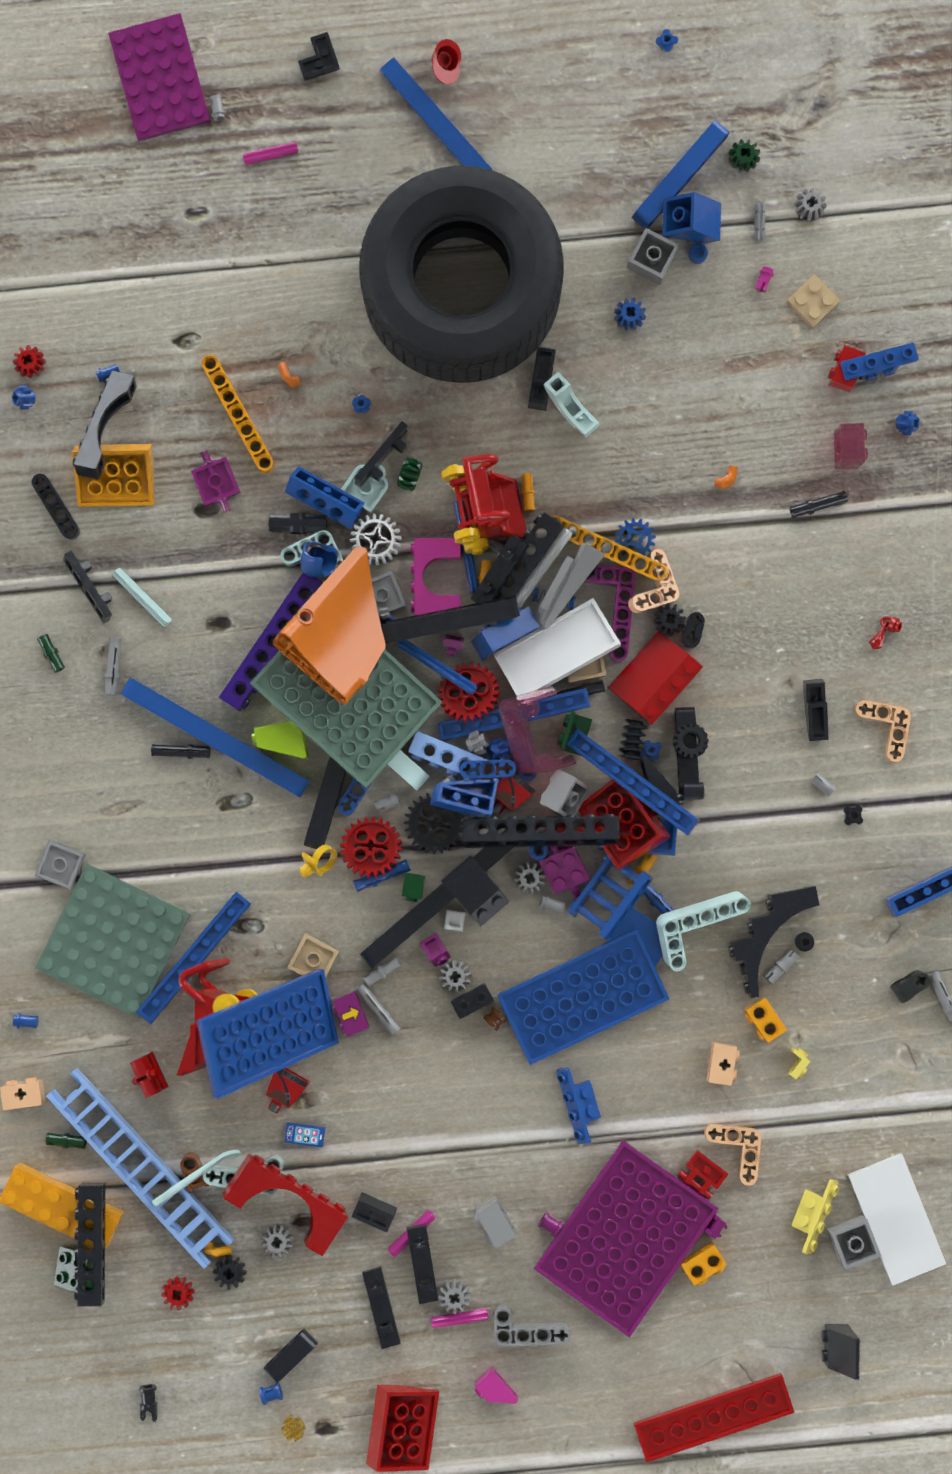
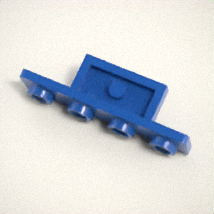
M912 342L842 361L840 365L846 381L858 377L859 380L866 379V381H872L878 375L890 376L895 374V371L900 366L917 362L919 357L915 344Z
M559 1068L556 1070L557 1079L561 1085L563 1100L567 1105L568 1117L572 1122L574 1137L578 1144L591 1143L586 1123L601 1118L591 1081L586 1080L574 1085L570 1068Z

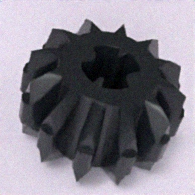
M669 603L666 604V610L660 606L659 611L661 613L655 612L654 614L655 617L660 618L655 619L653 623H660L656 630L659 631L663 628L662 635H665L667 630H669L670 636L674 635V631L679 634L681 632L679 627H685V624L680 621L685 620L686 616H680L683 609H680L678 612L675 611L677 609L676 604L672 609ZM667 615H669V618L671 616L674 618L673 624L671 622L669 624L666 623Z
M229 1255L228 1260L223 1256L221 1262H216L215 1266L217 1269L213 1270V1274L218 1275L214 1279L215 1282L222 1281L219 1285L220 1287L227 1284V1289L230 1290L232 1285L237 1288L239 1286L238 1282H244L243 1276L247 1274V1271L242 1269L245 1267V1263L238 1264L240 1261L239 1257L234 1261L233 1255ZM228 1268L233 1272L232 1276H229V1272H226Z

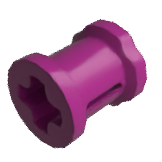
M546 1212L539 1221L538 1227H543L551 1233V1236L555 1237L560 1231L563 1222L555 1220L549 1215V1212Z

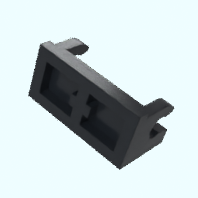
M362 1192L351 1217L387 1233L397 1207Z

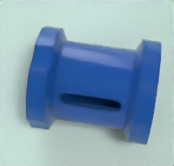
M279 1382L270 1387H260L259 1393L263 1405L276 1399L283 1400L282 1388Z

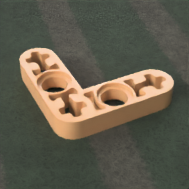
M655 549L648 553L647 557L664 564L668 568L669 573L666 581L654 580L657 589L637 594L630 598L628 605L634 613H641L668 603L670 604L679 597V590L667 557L660 549ZM655 568L654 575L660 577L659 573L664 572L663 568ZM671 592L672 596L663 597V594ZM651 594L657 597V604L651 601ZM643 600H644V602H645L644 604H642V605H640V606H639V605L637 606L636 603H635V602H641V601H643Z
M864 700L858 702L854 707V712L858 717L890 723L885 756L890 762L901 761L905 754L911 720L910 711L904 707ZM865 704V708L873 709L874 705L873 717L871 716L872 712H865L863 715L859 707ZM881 707L887 710L888 714L885 718H880L877 714L878 709ZM901 711L903 712V715L906 716V719H902L901 725H905V728L901 726H894L895 724H899L900 718L897 717V714L901 713ZM895 730H901L903 733V738L899 741L893 737ZM891 743H901L902 745L897 746L896 749L899 756L893 759V755H890V752L895 750V745H891Z
M721 1124L707 1125L704 1135L710 1142L741 1146L739 1179L747 1186L755 1184L758 1177L761 1147L760 1133L756 1129ZM715 1128L716 1132L722 1133V1129H725L723 1133L724 1140H721V1135H715L712 1138L708 1132ZM730 1130L737 1131L738 1137L736 1140L731 1141L728 1139L727 1134ZM741 1131H744L743 1134L748 1136L751 1135V1132H754L757 1139H753V1142H750L748 1138H743V1142H740L742 1138ZM749 1151L755 1153V1159L752 1162L745 1160V1154ZM744 1164L754 1166V1169L750 1167V1174L753 1175V1178H749V1181H746V1178L743 1177V1174L746 1175L748 1170L747 1167H744Z

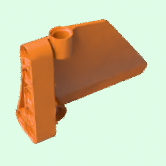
M355 547L273 640L274 646L342 704H347L354 694L370 679L369 675L386 648L375 602L368 553L364 547ZM300 617H303L306 622L302 621Z

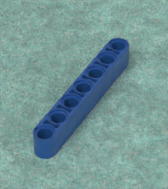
M714 120L639 206L632 219L644 229H648L662 214L664 199L677 196L726 140L730 132Z

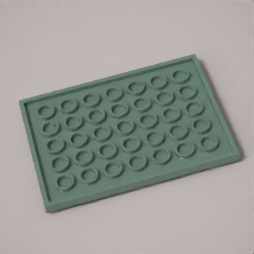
M385 649L369 675L370 679L354 694L347 704L338 702L280 651L249 683L364 788L368 787L442 703L440 699Z

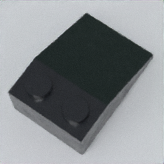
M647 757L641 759L640 763L644 778L679 805H682L680 793H676L673 786Z
M471 855L441 880L480 927L510 902Z
M825 1324V1330H822V1342H825V1350L821 1351L822 1362L830 1370L859 1380L860 1339L848 1324Z

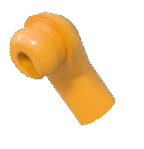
M210 1241L203 1249L205 1254L215 1258L232 1254L230 1245L215 1247L213 1241Z

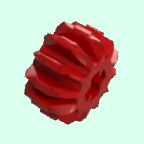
M30 345L26 346V350L19 347L21 353H14V356L18 358L13 360V364L17 365L15 370L20 372L22 377L27 375L32 379L33 373L39 376L38 370L44 371L45 369L42 364L46 363V360L43 359V352H38L39 349L37 347L31 349Z
M175 1276L174 1281L169 1278L167 1280L168 1285H163L162 1289L164 1292H162L161 1297L166 1298L163 1302L164 1304L171 1303L170 1309H173L176 1305L179 1311L182 1306L187 1308L189 1306L188 1302L193 1301L194 1298L191 1295L195 1293V1289H189L193 1283L189 1282L186 1284V1277H183L181 1281L179 1276ZM176 1290H177V1292H178V1290H180V1291L182 1292V1294L180 1295V1297H179V1294H178V1296H176V1295L174 1294Z

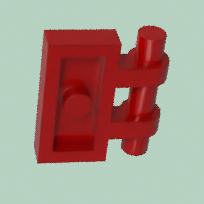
M696 1150L685 1164L691 1171L687 1174L681 1170L677 1176L683 1180L684 1184L690 1185L698 1194L709 1200L713 1193L708 1188L713 1186L715 1189H718L729 1174L699 1150ZM698 1175L705 1181L703 1184H700L694 1177Z

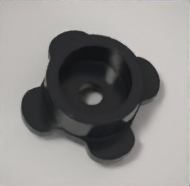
M846 806L843 809L845 813L844 823L846 825H851L852 823L862 824V807L850 808Z

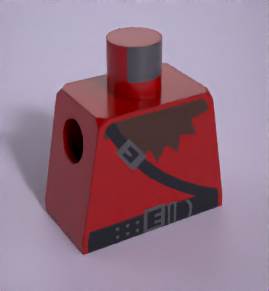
M507 768L505 774H509L511 769ZM515 773L511 777L501 778L496 789L495 798L498 800L493 805V811L500 815L507 807L513 812L532 796L536 790Z
M288 1068L273 1073L266 1095L272 1098L268 1109L278 1114L282 1105L290 1108L309 1085L310 1081Z

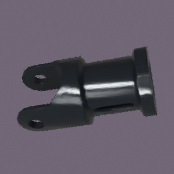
M155 1384L139 1387L142 1401L140 1403L141 1421L145 1420L146 1411L152 1413L153 1422H156L158 1418L157 1402L155 1401L157 1386Z

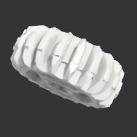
M373 514L372 520L366 515V522L359 519L361 526L354 525L357 532L351 531V535L356 537L350 539V543H356L351 548L353 550L355 547H361L360 539H364L370 543V552L368 553L369 565L372 564V560H375V564L379 565V559H382L383 564H386L385 557L392 560L393 557L390 553L398 554L394 547H401V544L396 542L402 540L401 536H395L400 533V529H394L396 527L395 522L389 525L390 517L383 521V514L380 515L379 519H377L376 514ZM376 525L373 532L363 533L366 528ZM382 526L391 533V540L381 535ZM378 533V537L381 540L373 545V540L370 539L375 538ZM380 546H389L386 551L375 554Z

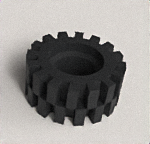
M689 723L676 730L672 739L676 753L687 759H693L702 755L707 749L709 742L708 734L704 731L705 729L697 724ZM687 734H694L698 739V744L693 749L685 747L683 743V738Z

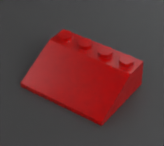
M658 631L608 689L651 726L699 673L703 666Z
M613 779L582 802L578 810L582 817L588 814L595 815L596 817L606 814L619 816L620 845H601L617 870L624 868L655 849L670 837L653 810ZM598 826L595 830L602 832L605 828Z
M377 1385L366 1464L375 1472L429 1470L439 1398L438 1390L401 1385Z

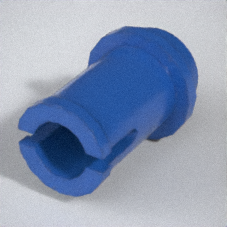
M117 363L104 369L98 368L99 370L95 371L99 382L103 381L104 383L110 377L112 371L120 372Z
M18 1013V1015L13 1017V1026H16L18 1029L20 1027L37 1028L39 1017Z

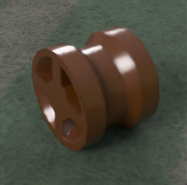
M495 1007L491 1009L489 1015L483 1017L496 1031L502 1023L507 1021L506 1017Z

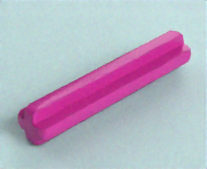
M292 142L243 154L244 163L249 165L298 153L297 143Z
M427 1210L412 1226L426 1224L427 1228L436 1217L430 1210ZM407 1230L388 1247V1251L392 1256L396 1257L409 1245Z
M479 1309L431 1317L432 1328L485 1321L489 1318L488 1310Z

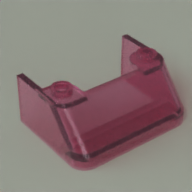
M552 685L505 699L499 704L498 710L513 762L517 771L522 774L548 773L576 764L572 755L554 759L549 753L537 755L527 719L535 717L539 713L538 699L556 694V690Z

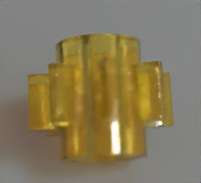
M293 1415L284 1419V1426L281 1427L284 1436L288 1440L293 1438L295 1442L302 1438L303 1431L306 1429L302 1419L299 1416L294 1418Z

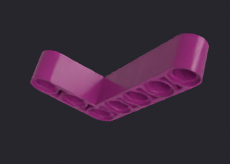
M596 565L593 569L594 576L586 578L584 583L616 587L612 630L614 633L617 630H623L626 636L624 639H618L621 643V646L618 648L624 652L623 657L616 658L614 650L609 652L612 661L620 663L628 655L632 611L628 603L630 598L634 597L636 575L630 568ZM609 571L613 578L605 580L602 573ZM628 573L631 576V581L624 582L621 575ZM622 592L628 593L629 600L622 601L619 594ZM619 611L627 613L628 617L626 620L618 618L617 614Z

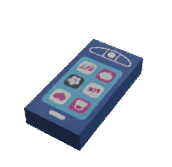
M287 1122L284 1143L323 1148L326 1127Z

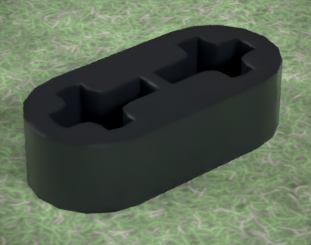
M699 612L691 613L687 618L682 637L683 645L687 648H694L700 642L705 619ZM695 616H697L698 620L701 621V623H698L696 625V628L693 629V622L691 621V619H694ZM691 632H694L693 638L696 639V642L690 645L686 637H689Z

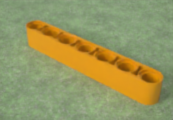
M206 355L202 359V367L257 468L263 474L272 473L275 469L274 461L221 364L214 355ZM209 362L216 363L213 369L207 368ZM219 378L225 379L224 384L216 385V381ZM227 395H234V399L231 402L225 401ZM242 411L243 415L241 418L236 419L234 418V413ZM245 428H252V432L249 435L243 434ZM260 444L261 449L254 452L252 451V446ZM264 460L270 461V465L267 468H262L261 463Z
M552 516L563 524L564 528L568 530L572 527L576 528V536L570 538L569 541L581 546L583 542L585 543L586 537L592 535L594 542L590 546L602 552L604 557L651 579L662 581L667 578L669 572L664 564L564 518ZM605 543H609L611 551L605 554L602 547ZM622 551H627L629 554L626 561L620 560V553ZM643 558L646 561V566L640 570L637 567V561ZM660 566L663 568L664 573L661 577H656L654 570Z

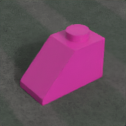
M493 1366L475 1381L476 1389L474 1390L481 1399L485 1398L487 1402L512 1404L518 1402V1395Z

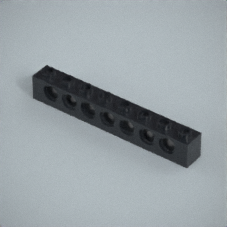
M592 814L585 815L584 817H576L575 815L556 817L548 815L545 818L509 816L507 819H499L498 817H488L487 819L470 817L463 819V844L465 848L620 845L619 816L613 814H606L600 817ZM598 826L605 828L602 832L595 830ZM541 827L546 829V831L543 833L537 832V830ZM559 827H564L566 829L562 833L556 831ZM578 827L585 828L583 832L575 831ZM502 828L507 829V832L504 834L498 833ZM520 828L527 829L526 832L522 834L517 832ZM481 829L488 830L485 834H479Z

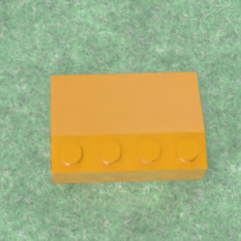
M152 444L101 445L105 467L99 480L77 475L74 467L78 507L154 505ZM79 445L74 447L72 458L78 454Z

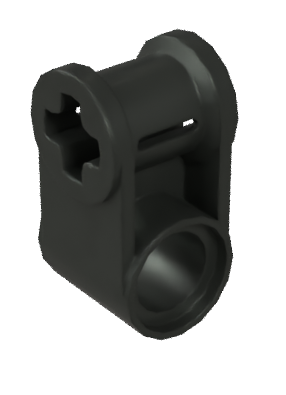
M915 970L894 982L890 987L900 1003H905L927 988L930 979L926 973ZM917 976L922 977V978L920 979V980H921V983H920V984L917 983V981H918V979L916 978Z

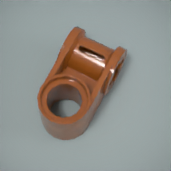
M194 1152L185 1154L181 1160L180 1167L184 1178L202 1167L200 1157ZM186 1159L194 1160L195 1166H187ZM203 1175L187 1185V1188L191 1193L194 1192V1189L202 1186L207 1187L209 1184L204 1182Z

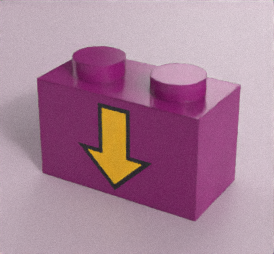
M356 991L333 1000L334 1004L331 1007L335 1016L339 1015L341 1022L338 1024L342 1034L346 1033L348 1037L370 1027Z

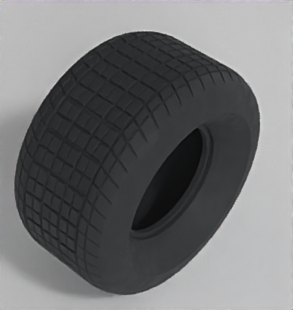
M448 166L424 172L408 180L394 190L377 209L367 227L366 235H364L359 257L360 285L366 313L372 328L382 344L386 346V349L396 359L410 369L436 380L470 383L500 376L517 367L536 351L546 338L556 318L563 284L564 259L560 238L555 225L545 208L531 192L515 180L493 170L474 166ZM459 237L476 239L493 248L502 258L509 275V281L503 294L492 306L482 312L466 316L450 315L431 306L422 297L414 281L420 261L432 247L442 241Z

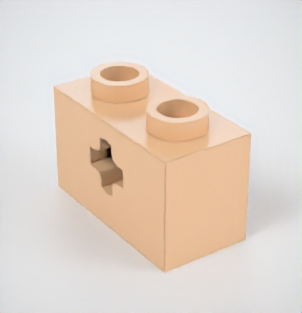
M712 1042L706 1079L708 1082L732 1086V1081H736L737 1070H734L735 1062L739 1061L740 1055L737 1046ZM725 1059V1061L728 1063V1066L725 1065L724 1069H722V1066H720L719 1063L723 1062Z
M37 1077L26 1078L25 1082L18 1083L17 1080L6 1081V1085L0 1087L3 1111L39 1106L46 1103L43 1079L37 1080ZM19 1091L26 1092V1095L19 1094Z

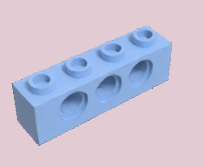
M416 731L408 753L412 754L410 758L420 762L422 759L429 761V766L437 769L440 766L447 769V773L454 776L460 774L459 765L463 760H487L419 731ZM427 746H433L435 753L432 756H426L424 749ZM445 753H450L453 756V760L449 764L442 761V756ZM476 764L477 768L470 767L469 770L463 772L470 775L472 771H477L476 775H480V764ZM486 764L483 765L482 772H484ZM464 778V780H466V781H474V780H480V779H481V778H474V779Z

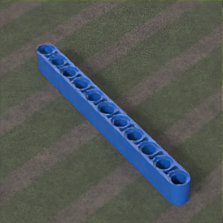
M131 677L120 693L300 798L310 782Z

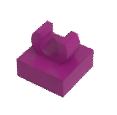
M446 634L443 642L444 646H448L446 655L454 657L456 649H462L465 638Z
M715 1214L704 1231L714 1239L720 1238L722 1236L720 1234L723 1227L727 1229L725 1221Z

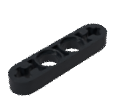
M36 474L32 478L31 483L62 535L69 540L76 539L80 534V529L50 479L44 474ZM38 479L45 480L43 484L49 490L44 491L40 485L37 486L39 483ZM48 494L56 496L54 503L48 504L46 502ZM58 510L65 511L66 516L64 519L58 520L56 518ZM67 522L71 528H75L73 530V535H70L69 533L66 534V532H68V529L64 525V523Z

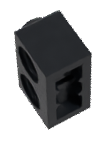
M486 983L451 1000V1004L459 1019L494 1002Z

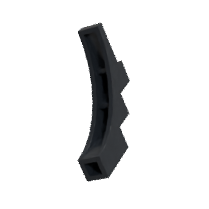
M816 886L768 894L766 907L768 911L771 910V914L749 918L747 929L748 933L752 934V937L730 941L731 946H728L730 958L733 957L734 961L742 960L739 967L741 975H745L746 982L743 983L745 994H748L750 998L759 997V965L763 951L770 938L792 916L803 910L820 905Z

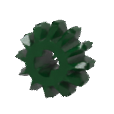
M743 139L739 141V144L733 143V149L729 150L730 157L728 160L729 162H734L732 168L739 167V172L743 168L746 172H749L750 168L755 169L756 163L760 161L758 155H760L761 151L760 149H755L757 147L756 143L750 144V139L746 143H744Z
M407 457L403 462L397 486L404 490L413 491L422 470V462Z

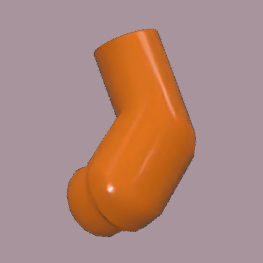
M286 362L278 364L282 379L290 387L296 388L295 386L301 384L299 376H291Z
M729 466L727 475L715 480V487L726 489L732 486L736 479L738 467Z

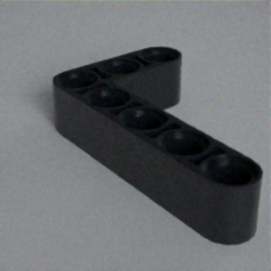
M675 707V732L685 724H696L695 707ZM694 734L684 736L683 743L685 747L693 749L697 746V737ZM676 753L678 791L682 801L703 800L704 784L699 782L698 757L687 759Z

